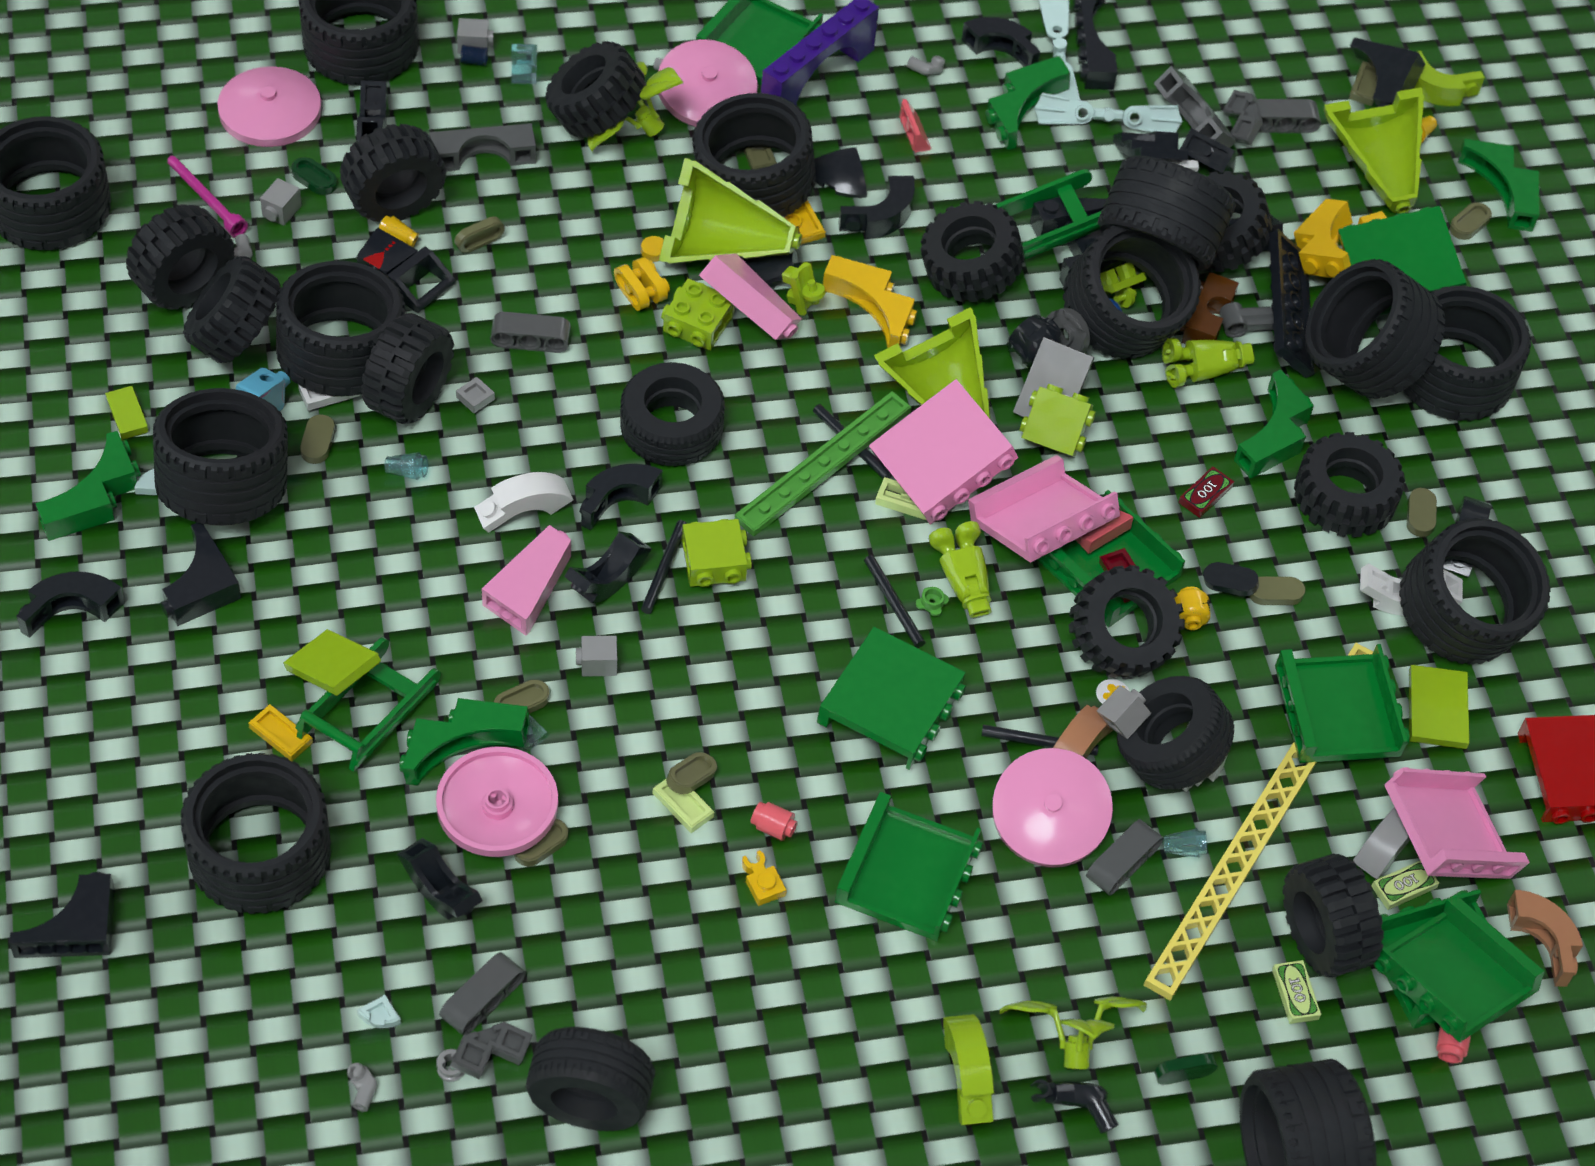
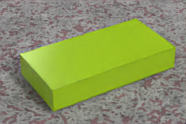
M132 386L105 393L107 403L122 440L149 432Z

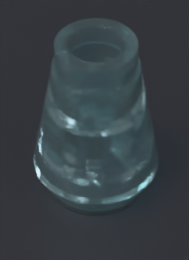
M420 452L392 457L387 456L385 459L386 473L419 480L420 477H426L428 459L426 455H421Z
M1198 828L1163 835L1164 853L1200 858V855L1207 854L1205 830L1198 831Z

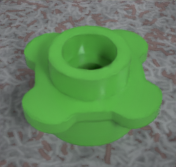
M926 587L923 589L922 597L917 599L915 604L918 609H925L932 616H939L942 612L941 608L943 605L948 604L949 598L937 587Z

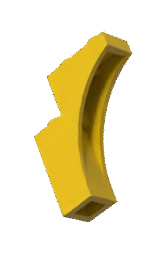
M1325 199L1294 232L1296 244L1301 249L1299 257L1304 274L1334 278L1341 271L1351 266L1348 252L1337 247L1338 229L1353 223L1348 201Z
M831 255L824 272L823 286L825 291L842 296L866 310L881 327L885 335L887 348L897 343L899 346L901 344L906 345L910 334V329L907 328L909 325H914L917 316V310H913L915 299L893 293L894 283H891L892 271Z

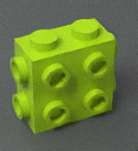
M688 278L682 287L679 286L675 291L671 304H667L662 311L661 319L664 320L663 331L711 351L733 318L735 306L717 290Z
M1048 383L1047 388L1039 386L1038 391H1033L1029 401V406H1032L1029 417L1024 416L1020 431L1023 434L1021 438L1071 456H1076L1077 452H1082L1087 437L1083 436L1086 426L1091 427L1096 412L1092 411L1094 405L1087 403L1089 397L1073 393L1072 397L1062 394L1063 388Z
M721 519L711 522L683 524L682 546L690 587H705L721 583L734 584L746 581L747 569H751L750 552L745 553L744 547L747 546L746 531L740 529L739 519Z

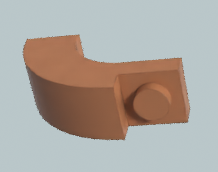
M1086 705L1070 722L1053 748L1068 750L1087 758L1098 742L1112 732L1113 729L1098 714L1097 710L1099 708Z
M1514 890L1507 903L1511 931L1525 932L1540 940L1550 955L1554 985L1567 987L1572 977L1577 974L1578 963L1576 956L1583 947L1579 931L1571 918L1552 901L1532 892Z

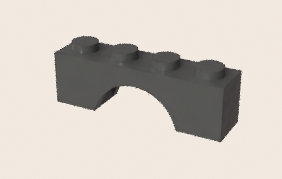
M1170 66L1154 82V85L1164 98L1172 105L1178 106L1179 112L1188 121L1192 129L1229 148L1236 142L1235 138L1185 74Z
M532 123L429 132L430 138L445 164L446 171L460 170L461 165L467 158L480 153L496 154L504 158L510 166L536 164V144Z

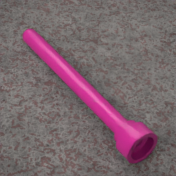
M170 156L167 159L168 164L220 216L224 221L225 230L232 237L235 238L237 235L246 232L248 223L241 215L231 214L175 156Z

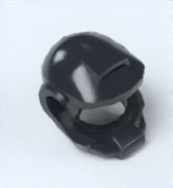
M1036 314L1027 318L1012 332L1006 345L1009 352H1016L1022 359V364L1031 369L1043 337L1061 344V331L1052 319Z

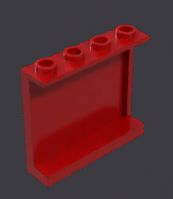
M1595 715L1525 718L1518 731L1520 743H1528L1546 807V811L1541 818L1542 822L1562 824L1568 821H1582L1585 823L1595 821Z

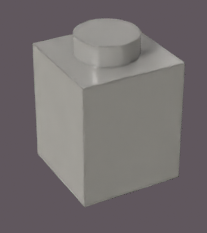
M459 18L457 31L458 54H461L462 45L488 48L489 45L493 46L494 30H489V20Z
M277 178L260 197L262 216L285 226L302 206L300 188Z
M581 636V648H576V665H582V676H617V636Z
M1121 685L1097 710L1106 724L1126 739L1151 714L1144 705L1146 699L1137 690L1132 689L1130 692Z

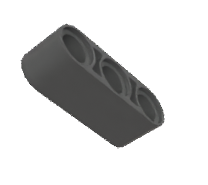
M1257 99L1263 122L1258 131L1259 133H1312L1321 126L1318 107L1313 100Z
M499 312L494 315L490 340L495 346L501 348L561 353L568 348L571 324L563 317Z
M1138 819L1091 865L1086 873V877L1109 896L1112 895L1157 851L1164 837L1141 819Z
M502 952L495 954L445 1002L440 1010V1017L461 1035L471 1033L521 984L525 977V971Z

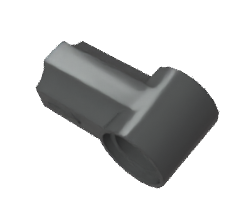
M1233 302L1224 305L1220 309V317L1224 318L1222 324L1228 337H1240L1247 331L1273 329V311L1270 306L1243 308L1241 304Z

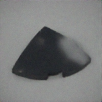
M856 147L837 150L815 158V182L823 188L826 183L839 196L867 198L865 178Z

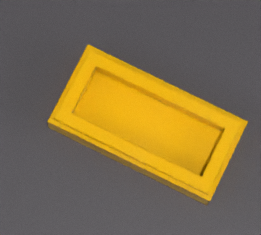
M270 704L248 723L249 728L291 762L313 744V739L309 734H306L302 739L296 737L298 731L296 724Z

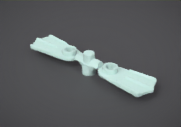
M1039 0L1046 33L1050 38L1055 39L1053 40V57L1061 56L1070 71L1069 90L1054 95L1080 100L1073 68L1066 62L1065 58L1067 41L1063 38L1068 34L1069 0Z
M1042 93L1034 107L1039 124H1085L1093 117V119L1106 122H1124L1129 128L1146 132H1176L1182 123L1177 105L1130 106L1125 111L1113 110L1109 107L1103 109L1094 108L1093 110L1092 105L1086 101ZM1080 108L1087 110L1085 117H1079L1078 110ZM1132 113H1138V121L1132 122L1130 120V115Z

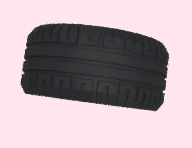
M677 362L659 363L649 366L635 374L623 389L620 406L622 436L633 452L643 459L658 465L683 466L699 461L710 454L721 439L725 415L724 395L713 378L697 367ZM676 406L688 410L694 416L681 422H667L654 417L651 412L661 407Z
M1171 676L1160 679L1142 689L1139 693L1146 699L1144 705L1151 714L1128 739L1117 733V744L1122 756L1143 782L1155 788L1164 790L1182 789L1205 780L1219 768L1230 751L1234 738V721L1230 711L1208 683L1195 677ZM1190 721L1182 734L1167 743L1161 744L1169 731L1182 723Z
M564 1027L547 1033L537 1042L526 1080V1089L531 1101L541 1111L561 1122L590 1130L617 1131L634 1126L645 1116L653 1087L655 1069L650 1057L643 1049L621 1036L594 1028Z

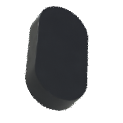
M1214 562L1209 564L1203 572L1205 585L1211 590L1238 596H1250L1259 587L1258 575L1250 568Z

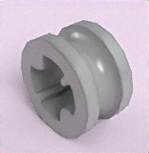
M455 1049L445 1050L437 1058V1073L441 1079L447 1082L458 1081L465 1074L457 1069L451 1071L450 1067L446 1070V1062L453 1060L456 1053Z

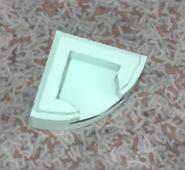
M154 469L144 473L138 479L135 485L136 494L157 495Z
M385 995L357 1009L358 1016L370 1026L392 1028L401 1024L399 1016Z

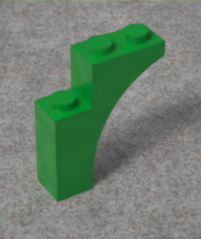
M1061 56L1007 72L1005 74V84H1003L1004 94L988 99V110L985 111L986 119L990 125L993 124L998 140L1000 142L1003 141L1007 150L1017 148L1018 128L1025 115L1038 103L1042 93L1054 95L1069 90L1070 71Z
M1464 138L1458 154V163L1483 176L1496 189L1506 209L1507 228L1533 232L1540 215L1539 171L1515 168L1514 146Z
M1281 369L1272 373L1267 389L1272 403V418L1256 435L1238 445L1234 458L1237 465L1250 479L1300 454L1306 439V435L1300 426L1309 422L1314 404Z
M118 431L106 434L103 454L95 468L85 479L58 496L35 503L40 523L48 541L115 520L112 509L116 508L117 505L114 496L135 490L136 477L141 476L136 460L130 461L129 456H132L129 444L127 440H121Z
M458 698L455 709L450 710L448 722L416 718L414 728L408 731L407 753L402 754L399 768L400 772L404 774L406 784L418 786L422 779L438 764L449 757L469 749L492 745L525 747L531 723L528 706Z

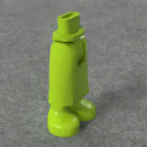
M1168 338L1163 345L1162 357L1164 363L1193 360L1188 365L1172 364L1166 367L1165 375L1173 388L1182 387L1187 377H1190L1193 382L1202 381L1236 369H1242L1246 364L1254 363L1251 343L1242 344L1240 341L1188 340L1185 347H1182L1178 339Z
M975 521L962 523L955 530V539L960 549H955L954 536L950 528L936 529L928 538L931 547L943 554L939 560L942 569L956 596L962 602L963 608L968 609L971 618L988 615L992 612L989 604L991 596L989 594V581L981 547L974 546L981 533L980 526Z

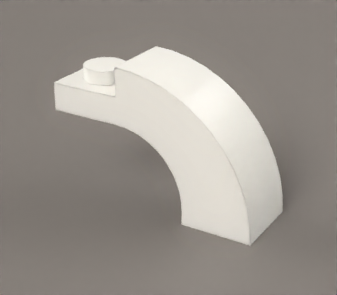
M533 472L517 475L496 484L491 488L493 495L474 508L483 529L491 532L513 516L525 511L543 510L552 515L573 501V498L562 477L552 473Z

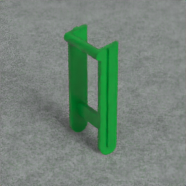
M1079 170L995 204L998 209L1003 208L1012 216L1032 208L1034 202L1060 197L1073 222L1023 242L1024 260L1100 230L1098 219L1101 211L1087 216L1074 191L1091 182L1093 177L1089 170Z
M381 637L369 649L378 653L381 659L389 647V640ZM381 662L368 671L366 675L404 698L362 742L357 741L322 719L361 678L338 696L327 691L309 710H304L299 722L296 724V729L298 730L296 737L302 739L312 728H315L352 751L349 769L354 772L434 689L441 677L439 670L436 668L431 669L418 684Z

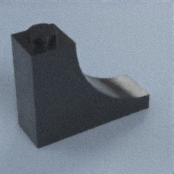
M1355 37L1350 44L1357 58L1369 62L1376 69L1377 83L1372 99L1377 107L1393 105L1398 91L1414 89L1426 65L1420 53Z
M201 523L191 525L193 541L196 546L192 563L178 580L162 589L164 601L160 602L162 610L167 618H173L177 626L241 599L238 580L204 524Z
M92 872L79 875L78 884L72 898L56 916L37 927L10 932L9 945L13 957L110 955L115 895L111 874Z

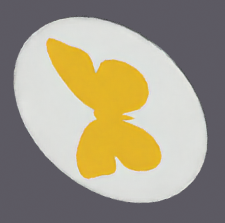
M1108 679L1098 685L1096 695L1103 704L1120 685L1127 690L1129 688L1119 680Z

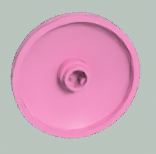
M693 40L680 44L664 57L659 67V71L667 67L673 68L683 81V84L659 93L663 105L674 117L694 127L697 126L701 116L715 104L736 95L757 92V77L747 58L735 48L718 41Z
M259 67L238 74L223 87L218 98V113L224 129L237 140L254 146L276 147L298 141L314 129L321 115V99L317 87L305 75L283 67Z
M509 747L483 748L464 755L444 773L437 789V815L444 832L461 848L474 854L488 857L510 856L533 847L549 832L558 811L557 786L547 767L534 756Z
M1059 748L1035 750L1022 755L1012 762L999 778L992 804L994 824L1004 844L1021 859L1043 867L1068 866L1092 854L1102 843L1108 832L1113 809L1108 784L1094 764L1077 753Z

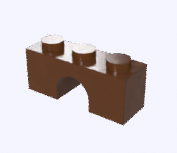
M1209 272L1205 282L1201 280L1200 301L1196 306L1195 313L1180 329L1181 332H1184L1181 343L1186 344L1188 340H1217L1224 318L1214 314L1220 315V309L1224 305L1233 303L1239 282Z

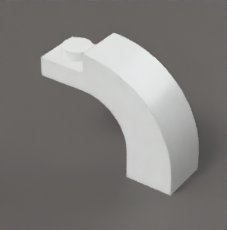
M1369 563L1361 568L1360 591L1373 598V607L1386 613L1404 616L1400 605L1401 597L1399 596V591L1401 590L1400 581L1402 579L1392 577ZM1443 569L1448 590L1454 600L1461 604L1463 602V580Z

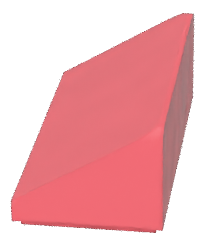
M902 99L899 118L913 151L916 153L931 150V145L918 114L907 99Z
M1119 510V517L1075 540L1089 554L1131 529L1133 517Z

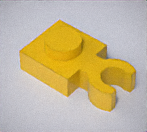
M757 851L756 859L758 863L755 864L750 863L746 856L742 857V868L746 873L750 874L746 876V884L758 906L786 896L787 890L775 867L765 868V855L762 851Z

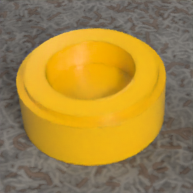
M658 236L645 238L641 243V255L652 262L659 261L664 239Z

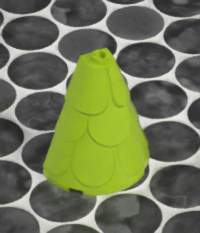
M1422 88L1398 91L1393 105L1350 112L1349 100L1325 104L1324 113L1329 125L1345 145L1350 156L1365 173V179L1392 212H1397V214L1409 212L1418 196L1422 161L1419 158L1423 132L1421 129L1424 105Z
M684 158L678 182L679 185L683 186L672 234L671 236L665 235L659 261L670 264L700 260L711 261L715 255L735 253L739 257L751 259L793 253L794 249H799L802 234L798 233V227L760 200L755 201L732 183L724 181L697 161Z
M971 307L947 318L950 329L902 352L897 343L874 355L879 366L901 385L919 405L924 404L957 379L991 420L988 390L985 388L983 361L979 349L976 316L973 314Z

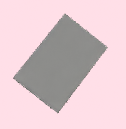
M1043 337L1013 413L1029 417L1032 406H1029V401L1033 391H1038L1039 386L1047 388L1048 383L1063 388L1062 394L1072 397L1073 393L1080 394L1094 357Z

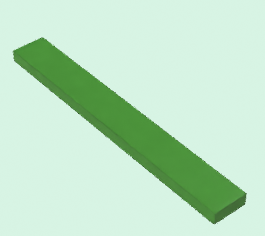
M891 391L737 512L735 519H739V524L753 537L867 448L872 442L910 414L911 406Z

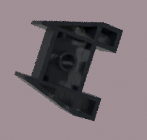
M1060 197L1034 202L1030 225L1037 237L1073 223ZM1079 198L1087 216L1102 211L1106 199ZM1101 229L1067 242L1073 256L1063 259L1059 278L1063 286L1069 269L1102 233ZM1119 260L1103 261L1100 273L1114 268L1118 277L1116 267L1128 262Z

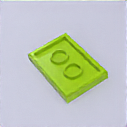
M326 629L284 661L283 664L288 672L338 696L379 664L381 659L378 653Z
M1418 665L1410 666V742L1463 749L1468 748V672Z

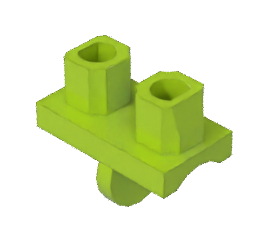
M804 262L799 268L789 266L782 273L783 282L791 284V288L787 293L788 303L796 305L797 313L805 316L807 309L811 305L820 303V299L825 295V287L823 284L815 282L811 264Z
M1131 263L1116 267L1118 277L1114 268L1100 273L1101 283L1106 295L1115 292L1113 300L1123 308L1130 307L1135 302L1137 293L1130 286L1147 280L1144 272L1136 274Z

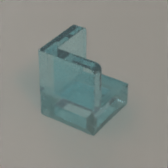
M512 44V83L536 84L537 45Z

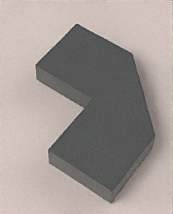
M1234 90L1223 112L1228 116L1238 118L1231 131L1235 140L1251 145L1263 124L1257 98L1252 93Z
M506 1022L492 1025L491 1028L479 1032L474 1031L465 1034L459 1043L450 1067L479 1079L491 1053L520 1065L533 1034Z

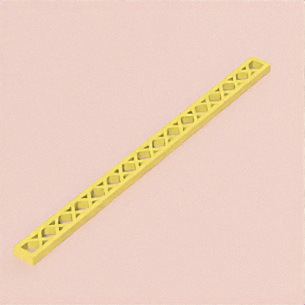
M1355 643L1348 656L1373 654V651ZM1294 742L1145 980V987L1170 1001L1317 763L1309 762L1305 766L1295 767L1293 758H1298ZM1291 778L1294 786L1282 788L1279 779ZM1278 798L1281 807L1269 809L1266 800ZM1265 819L1268 828L1256 830L1253 821ZM1252 840L1255 850L1243 852L1240 842ZM1239 862L1241 871L1230 873L1227 864ZM1225 884L1228 893L1216 895L1213 886ZM1212 906L1215 915L1202 917L1200 907ZM1198 928L1201 938L1189 940L1186 930ZM1184 950L1187 960L1174 962L1171 952ZM1170 973L1173 984L1171 987H1168L1156 980V976Z

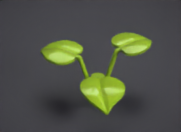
M642 61L637 62L636 64L645 76L647 73L646 64ZM667 67L651 76L646 83L647 86L643 87L640 92L641 100L637 102L641 108L635 113L636 121L627 117L623 121H619L614 128L605 130V133L595 134L593 137L588 138L590 150L593 152L597 145L619 131L625 120L633 124L637 130L642 128L649 137L659 133L663 129L664 123L656 113L651 97L683 84L676 71L671 67ZM642 99H646L648 106H645Z
M1123 997L1094 999V1003L1099 1004L1094 1020L1086 1021L1081 1019L1060 1020L1056 1005L1031 1000L1003 1006L1000 1009V1014L1010 1009L1027 1012H1043L1052 1016L1058 1032L1060 1048L1065 1049L1064 1067L1089 1069L1090 1050H1093V1040L1102 1032L1115 1028V1024L1100 1020L1103 1011L1111 1007H1137L1144 1012L1147 1008V1003ZM1061 1024L1079 1030L1078 1035H1068L1067 1041Z

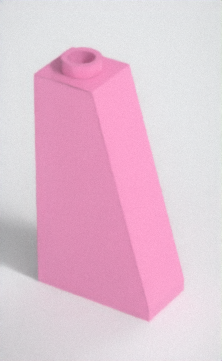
M736 253L715 255L699 274L703 280L775 340L789 339L798 330L797 324L802 318Z
M549 525L482 588V605L518 631L527 635L571 558V539L568 535Z

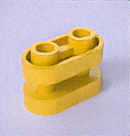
M645 257L634 260L632 262L633 270L626 264L614 269V277L618 287L637 311L649 307V298L655 303L668 298V293L670 292L669 284L665 278H661L651 260Z

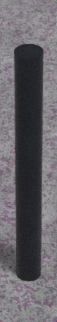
M821 404L816 405L813 409V412L836 434L845 428ZM867 448L858 454L883 479L884 477L891 478L890 472Z
M678 520L642 604L641 611L643 613L651 614L682 540V526L687 524L683 520Z
M874 555L867 556L864 559L866 566L916 648L922 647L925 644V640Z
M984 724L981 736L1048 748H1053L1059 737ZM1099 744L1093 748L1089 755L1097 756Z

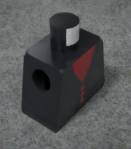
M377 228L359 251L356 258L357 263L367 265L388 275L418 252V250Z

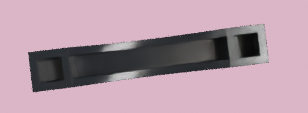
M1073 0V10H1077L1075 12L1074 25L1079 28L1076 32V44H1080L1078 48V61H1082L1079 77L1084 79V89L1114 90L1118 73L1116 55L1100 40L1093 23L1094 15L1105 4V0Z

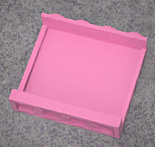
M957 379L869 445L874 455L882 462L922 512L930 525L944 518L950 509L957 504L965 502L970 494L979 487L986 486L995 475L1002 470L1010 468L1014 461L1018 459L1013 446Z
M1058 455L968 499L971 521L977 522L980 529L1030 563L1120 516L1117 492L1114 491L1105 497L1095 493L1065 474L1064 461Z
M1404 767L1395 771L1393 777L1384 784L1428 876L1511 879L1530 863L1525 853L1506 851L1475 789L1486 778L1484 773L1410 769L1409 767Z

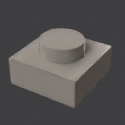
M475 377L456 390V398L473 413H476L495 400V392L478 377Z

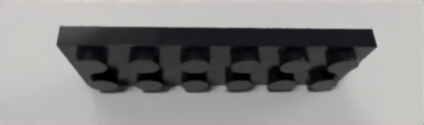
M1276 229L1269 233L1270 244L1268 246L1271 260L1269 268L1272 279L1270 288L1273 299L1271 308L1274 319L1272 328L1275 339L1273 348L1276 355L1288 362L1293 370L1308 378L1315 374L1314 362L1307 352L1305 343L1306 325L1311 310L1309 275L1304 274L1299 257L1301 249L1279 229Z

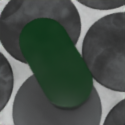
M302 157L292 163L291 171L293 178L314 193L328 195L336 190L337 180L335 174L313 159Z
M1202 1053L1165 1061L1155 1068L1154 1073L1159 1084L1168 1085L1208 1076L1216 1071L1217 1064L1212 1054Z

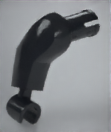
M1043 1079L1036 1080L1030 1085V1087H1038L1042 1093L1031 1096L1034 1102H1040L1045 1098V1101L1051 1104L1088 1108L1100 1134L1119 1125L1106 1101L1108 1092L1102 1086L1083 1082L1048 1083Z

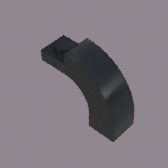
M888 176L886 199L879 204L872 206H840L839 231H865V239H873L889 235L901 228L908 220L912 211L915 191L914 176Z
M618 532L608 550L596 563L587 568L570 567L564 577L572 582L571 588L591 603H598L614 595L634 576L652 548L632 533Z
M66 572L48 577L30 588L28 593L31 602L24 605L16 617L21 633L30 638L52 616L59 612L70 609L84 610L106 622L125 602L121 586L108 578L89 572Z

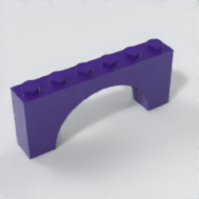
M852 0L763 70L761 93L785 98L796 106L800 93L808 79L831 54L840 49L841 52L853 60L860 62L874 50L879 6L869 0Z

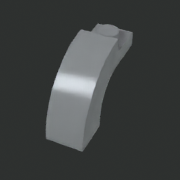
M1395 807L1374 830L1353 860L1375 879H1378L1388 871L1396 857L1410 841Z

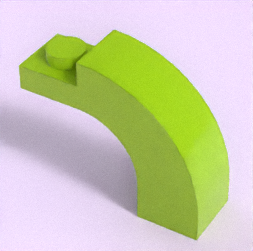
M1417 51L1426 65L1415 88H1422L1425 102L1440 106H1460L1463 97L1479 95L1485 78L1481 71L1457 75L1445 74L1431 67L1423 53Z
M974 1014L943 1017L945 1048L952 1057L956 1075L959 1122L961 1125L993 1122L991 1094L994 1093L992 1070L988 1047L980 1021Z

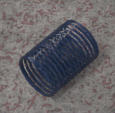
M462 45L461 63L486 66L488 48Z

